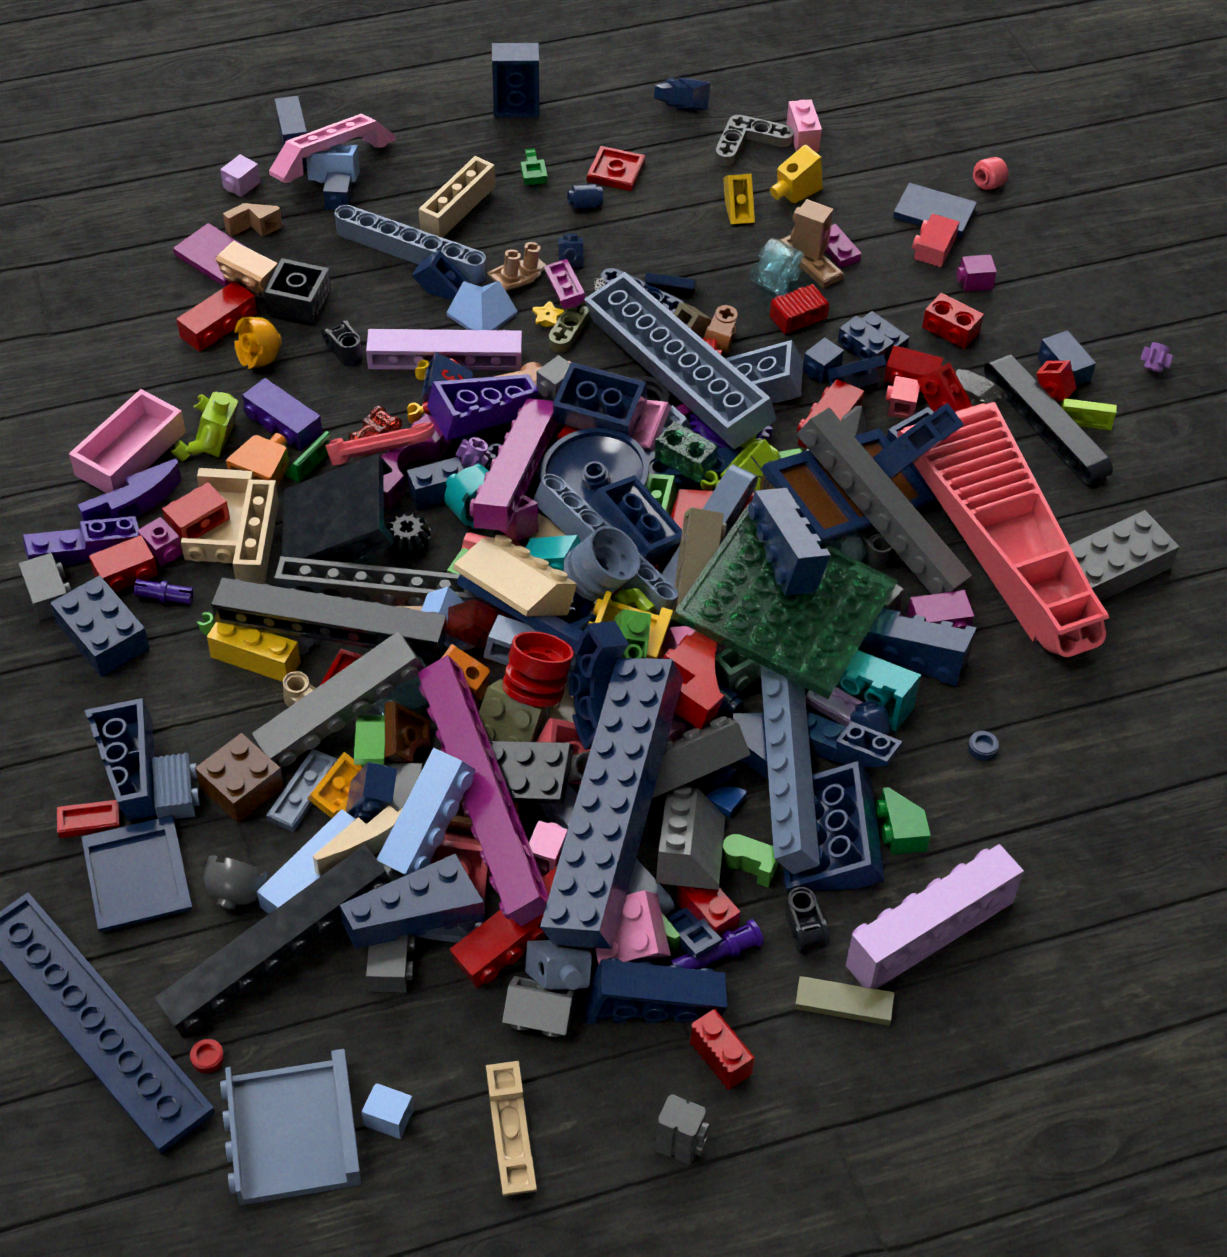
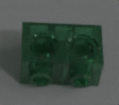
M676 421L655 439V458L696 482H699L706 472L710 471L717 464L718 445Z

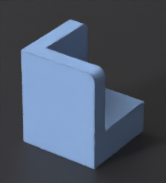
M375 1084L362 1110L364 1126L401 1139L414 1111L412 1096L380 1084Z

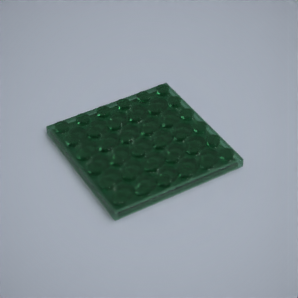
M747 505L674 611L672 619L829 700L894 591L898 581L823 543L819 545L820 548L827 549L831 556L817 592L785 596L781 586L775 580V571L772 564L767 561L766 549L763 542L758 539L757 528L754 520H751L749 517Z

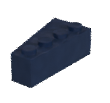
M787 488L755 491L752 502L748 505V514L750 519L754 520L758 539L763 542L766 549V558L773 566L777 584L781 586L785 596L817 592L831 554L827 549L820 548L821 539L817 534L810 533V522L806 517H800V507Z
M866 605L853 628L850 646L884 658L888 662H894L910 668L914 672L928 675L940 682L957 686L968 663L977 627L966 626L965 629L955 628L953 622L942 620L941 624L927 622L924 616L915 615L914 617L907 618L903 617L900 611Z

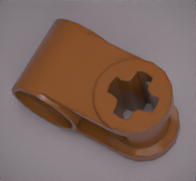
M723 305L716 309L711 324L708 326L704 336L707 340L709 338L712 340L716 339L717 349L722 350L721 353L728 354L736 332L735 323L738 316L737 310L729 305Z

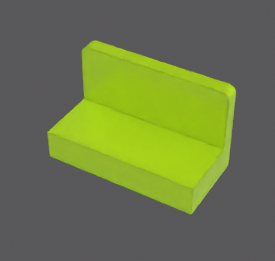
M1064 399L1063 402H1060V407L1078 426L1103 430L1112 429L1117 405Z

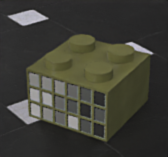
M502 679L488 686L479 714L489 740L536 742L545 727L551 706H530L510 698L503 691Z

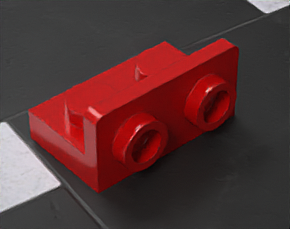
M950 362L917 380L933 412L946 403L950 405L954 412L973 407Z

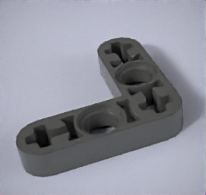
M734 115L730 117L718 142L715 161L722 166L734 164L745 139L778 147H788L793 143V129L788 125L744 115ZM756 130H765L766 132H757ZM727 139H736L738 141L732 142Z

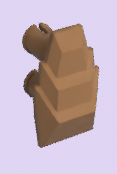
M535 242L526 243L523 260H520L521 254L517 250H507L505 252L504 265L489 271L487 274L495 282L500 281L505 291L515 290L534 282V279L540 277L541 273L545 271L544 266H546L539 259L540 245L538 246Z

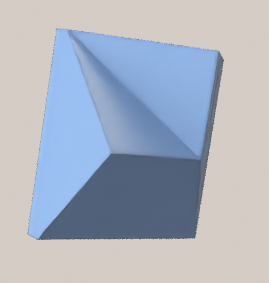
M463 281L447 311L448 317L467 330H497L518 315L517 309L500 281L483 287Z

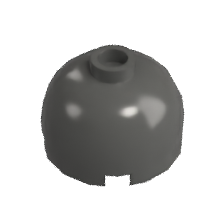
M209 856L204 872V883L208 893L218 899L216 905L234 910L236 905H248L258 898L257 891L266 883L268 878L266 871L258 875L259 868L230 858H225L224 863L216 862L217 856Z

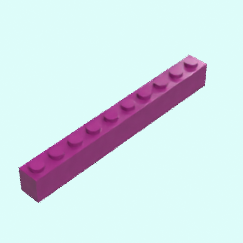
M446 655L418 672L422 683L419 689L424 698L429 702L430 707L427 710L431 719L437 724L438 730L436 735L440 743L445 747L446 754L476 769L473 775V782L463 795L465 801L462 802V806L466 814L472 819L473 826H471V831L482 846L483 850L480 851V855L485 865L490 868L492 874L489 877L490 883L500 895L501 902H499L501 912L507 919L511 918L523 926L544 914L549 894L463 670L453 659Z

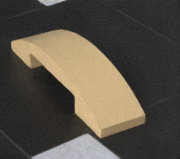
M519 1061L486 1065L503 1196L536 1192L537 1188L525 1115Z

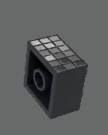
M281 258L263 291L266 314L314 324L331 292L329 268Z

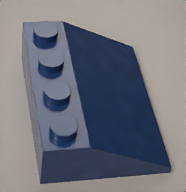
M858 761L812 775L820 865L796 874H792L783 867L785 889L788 892L797 887H805L811 891L858 889L885 881L871 777Z

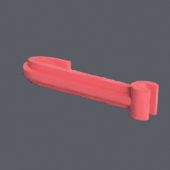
M432 422L415 424L409 429L345 442L342 438L329 441L330 444L325 446L332 465H339L347 462L351 457L424 442L433 436L435 426Z

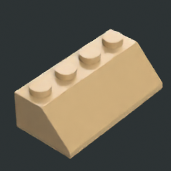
M496 535L495 538H482L454 563L453 569L525 616L568 615L577 583L567 578L568 574L566 572L548 566V561L530 555V550L511 543L512 539L509 537Z

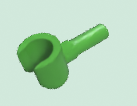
M204 612L202 617L206 623L197 622L201 632L204 635H208L216 622L211 613Z

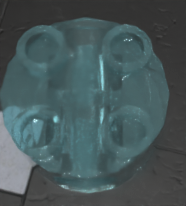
M771 238L758 255L760 258L759 264L754 263L750 280L778 296H784L791 280L795 282L801 273L802 268L798 266L804 258V253L777 238Z

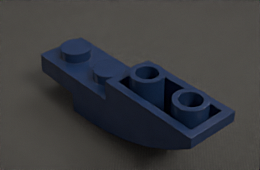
M946 403L930 416H926L875 455L873 459L892 480L918 461L928 451L963 427L964 423L950 405Z
M807 711L809 745L813 746L814 754L842 764L858 761L862 767L887 766L903 746L902 741L851 721L846 727Z

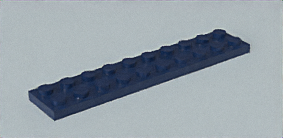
M26 893L0 911V963L160 1155L215 1114L211 1103L29 893Z

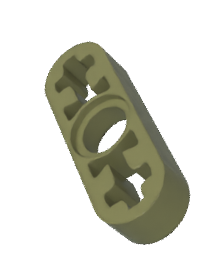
M585 302L573 308H566L550 331L549 347L554 352L563 353L568 351L591 316ZM573 321L577 323V325L567 326L565 325V323Z

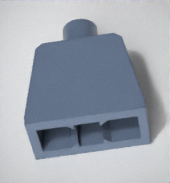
M550 940L527 941L525 971L545 989L576 990L578 988H588L590 985L591 953L589 947L553 945Z

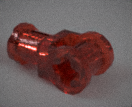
M381 405L376 406L363 419V427L357 432L350 433L348 439L350 441L400 430L402 420L397 416L392 417Z

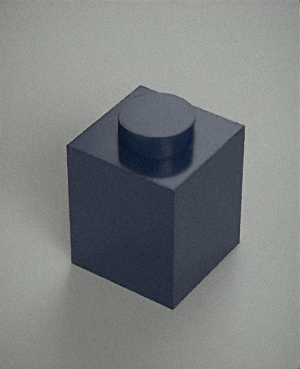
M327 172L323 189L325 210H336L339 206L350 205L353 194L351 173Z
M824 337L805 352L803 372L822 384L828 379L827 369L842 366L844 350Z

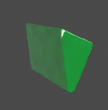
M326 431L289 467L284 473L285 476L298 483L301 482L328 455L325 445L330 444V433Z

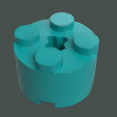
M481 464L465 468L457 474L450 475L446 480V505L464 525L471 526L473 529L481 528L474 527V516H470V503L472 499L477 497V490L479 485L484 483L485 473L489 472Z

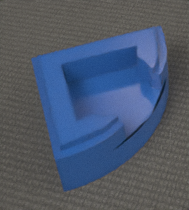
M722 787L710 792L706 797L721 813L731 817L745 800L747 791L736 787Z

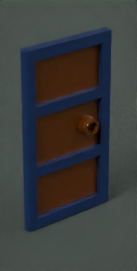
M880 428L854 436L872 458L891 443ZM810 450L765 463L760 469L775 489H788L800 507V517L808 519L810 522V533L817 534L821 539V544L873 526ZM910 467L892 479V482L916 510L935 503L934 497Z

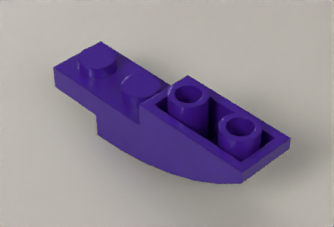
M177 459L125 478L127 486L78 504L82 521L131 516L137 518L165 499L181 482L182 478Z
M135 516L80 521V528L75 530L24 534L23 544L27 560L52 553L55 564L61 562L62 566L89 561V555L138 537L137 530H139Z

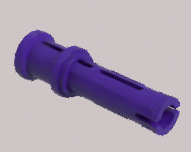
M750 919L746 922L745 926L734 931H724L721 934L722 943L699 957L695 958L687 953L670 960L669 964L679 965L686 969L699 970L728 956L736 958L740 956L741 951L754 945L760 947L764 944V939L756 922Z

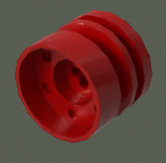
M531 631L515 635L511 643L508 656L509 663L505 669V676L502 682L503 691L510 698L530 706L549 707L560 703L567 683L566 676L570 671L574 655L572 647L566 641L547 633Z

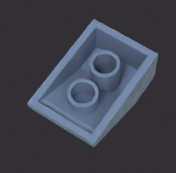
M792 340L725 358L768 395L772 403L801 397L803 360Z

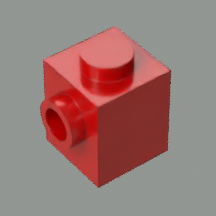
M1070 360L1046 361L1036 373L1040 386L1056 402H1063L1064 399H1068L1076 389Z

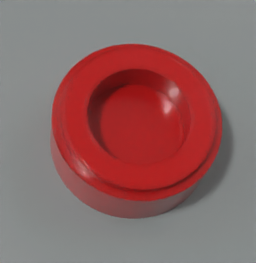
M203 1039L197 1042L190 1051V1059L194 1069L203 1074L217 1071L224 1062L222 1046L213 1039Z

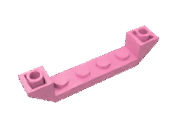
M359 114L286 141L271 166L269 175L281 182L289 183L294 181L295 178L304 175L302 158L310 157L315 152L329 150L331 146L347 143L350 139L356 137H363L364 141L380 148L396 141V136L376 120Z

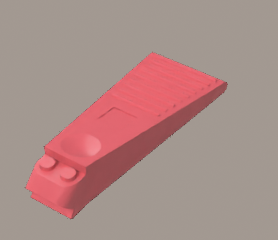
M983 403L955 412L964 423L963 427L920 457L914 465L1032 642L1038 640L1047 651L1064 657H1071L1099 647L1106 638L1104 620L1108 619L1109 615L1093 592L996 403ZM914 425L903 428V430L898 431L897 437H900L903 433H905Z

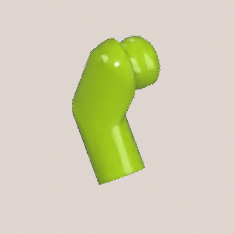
M637 588L622 589L612 598V601L630 607L636 606L638 609L649 613L655 609V605Z

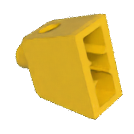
M805 144L783 162L777 169L778 183L770 188L773 198L779 200L784 196L790 202L797 203L823 189L821 156Z

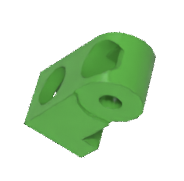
M732 834L726 837L723 842L721 859L726 867L733 870L743 869L746 872L757 875V884L765 887L769 886L779 865V862L774 859L773 846L739 834Z

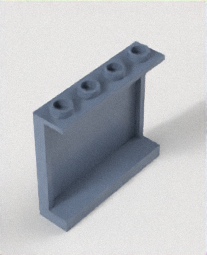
M344 1049L331 1051L332 1060L312 1064L232 1076L230 1067L225 1068L226 1080L220 1081L222 1100H228L229 1110L223 1111L225 1132L231 1131V1141L225 1142L227 1161L228 1163L233 1162L234 1173H228L230 1194L236 1193L239 1205L362 1185Z

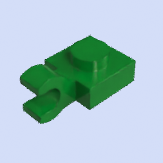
M535 148L525 149L526 158L525 161L521 162L524 185L547 183L544 159L537 160Z

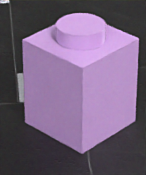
M238 155L221 169L223 188L239 197L244 196L260 183L258 164L242 155Z

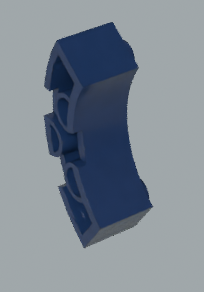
M615 621L589 623L574 650L577 658L575 669L570 671L569 695L574 696L576 714H573L572 718L585 750L591 749L616 659L622 657L629 645Z

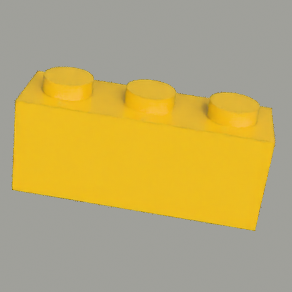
M216 622L207 635L211 658L283 682L284 677L288 673L296 671L301 663L297 641L264 630Z

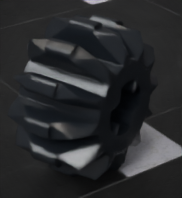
M403 512L400 518L393 516L391 522L386 523L385 528L393 536V545L389 546L391 554L398 553L400 558L404 555H409L413 558L414 553L422 555L424 548H429L431 530L429 525L426 524L424 517L417 518L415 512L411 516H406Z

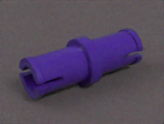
M137 579L135 582L137 584L134 586L135 597L157 599L159 603L171 601L187 605L192 604L191 599L194 596L193 587L171 585L169 581L157 583Z

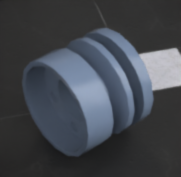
M601 526L594 530L583 542L572 549L564 560V572L568 574L567 578L577 583L575 592L591 601H597L598 598L603 600L606 590L613 594L620 586L632 579L640 568V555L637 546L627 534L612 526Z

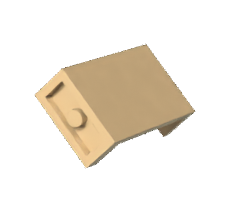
M199 468L197 474L199 487L208 482L227 501L230 519L197 539L182 538L181 545L184 559L196 562L233 563L248 479L254 480L253 471Z

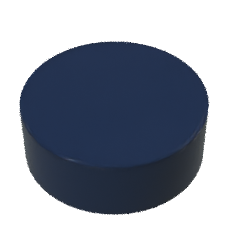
M987 731L975 732L970 737L968 744L969 753L981 761L994 758L999 747L996 736Z

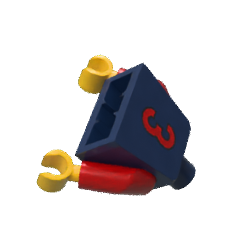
M437 352L430 363L427 360L419 361L415 374L418 380H424L420 403L423 406L417 403L408 405L407 417L409 423L413 424L419 421L424 413L431 414L427 404L433 382L472 379L473 373L471 370L461 366L454 359H448Z

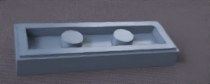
M312 749L266 815L267 821L294 832L313 804L307 797L338 759Z

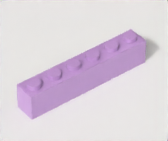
M368 329L366 349L368 369L415 370L418 367L419 361L427 360L430 363L437 352L448 359H454L461 366L469 370L520 371L522 368V331Z

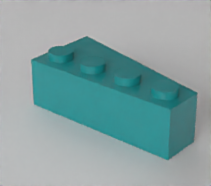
M822 636L801 657L800 664L803 666V676L805 679L815 684L821 678L863 703L877 701L878 705L886 707L891 729L894 731L898 729L914 709L921 674Z

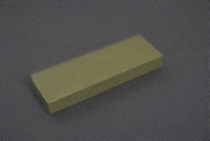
M800 976L795 1009L890 1026L894 992Z

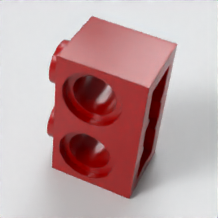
M940 293L925 309L922 328L965 349L980 333L984 314Z

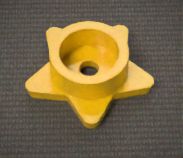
M550 301L543 307H533L532 309L537 315L535 323L544 327L554 326L558 321V317L564 312L562 309L554 308Z

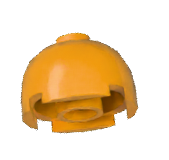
M241 318L235 327V333L239 332V340L234 341L240 363L243 366L248 364L249 367L247 369L267 366L275 360L282 344L280 334L273 324L264 318Z

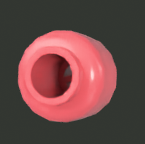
M998 157L979 161L973 171V179L976 185L983 190H991L1004 185L1008 179L1006 163Z

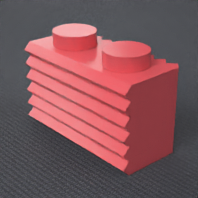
M932 213L928 221H923L920 230L921 235H916L912 245V249L915 250L914 259L920 262L924 261V263L928 262L930 265H937L939 268L942 267L957 237L960 222Z

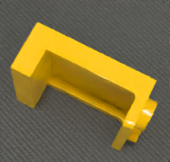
M607 590L603 600L597 599L593 615L597 616L595 623L614 621L615 616L623 609L649 613L612 601V592ZM662 607L659 616L649 613L651 614L646 659H658L673 610Z

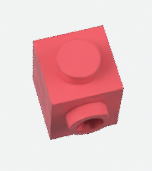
M895 376L894 385H888L885 401H890L888 416L907 419L915 414L920 390L917 380Z

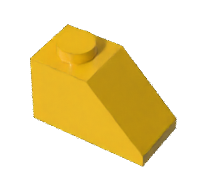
M752 174L728 175L724 177L725 204L730 224L755 223Z

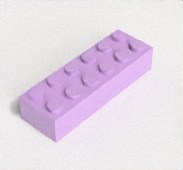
M1000 844L990 850L986 848L980 851L974 860L966 865L964 863L959 864L951 871L950 875L942 880L940 878L933 880L921 893L910 894L895 909L888 908L877 917V920L869 925L864 923L858 926L852 933L846 967L863 987L872 989L881 987L1014 903L1024 870Z

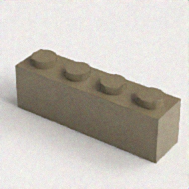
M694 507L689 508L684 513L674 584L678 596L671 608L673 612L670 622L689 626L698 625L701 621H708L715 610V604L711 603L713 593L717 592L719 578L715 574L716 567L721 564L723 554L722 550L719 549L720 539L724 538L726 532V523L723 522L724 513Z

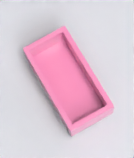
M140 389L69 453L74 475L105 493L127 486L126 477L146 470L186 433L182 411Z

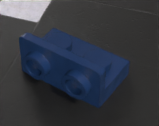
M884 354L827 369L830 387L836 379L857 388L880 382L878 366L886 365Z

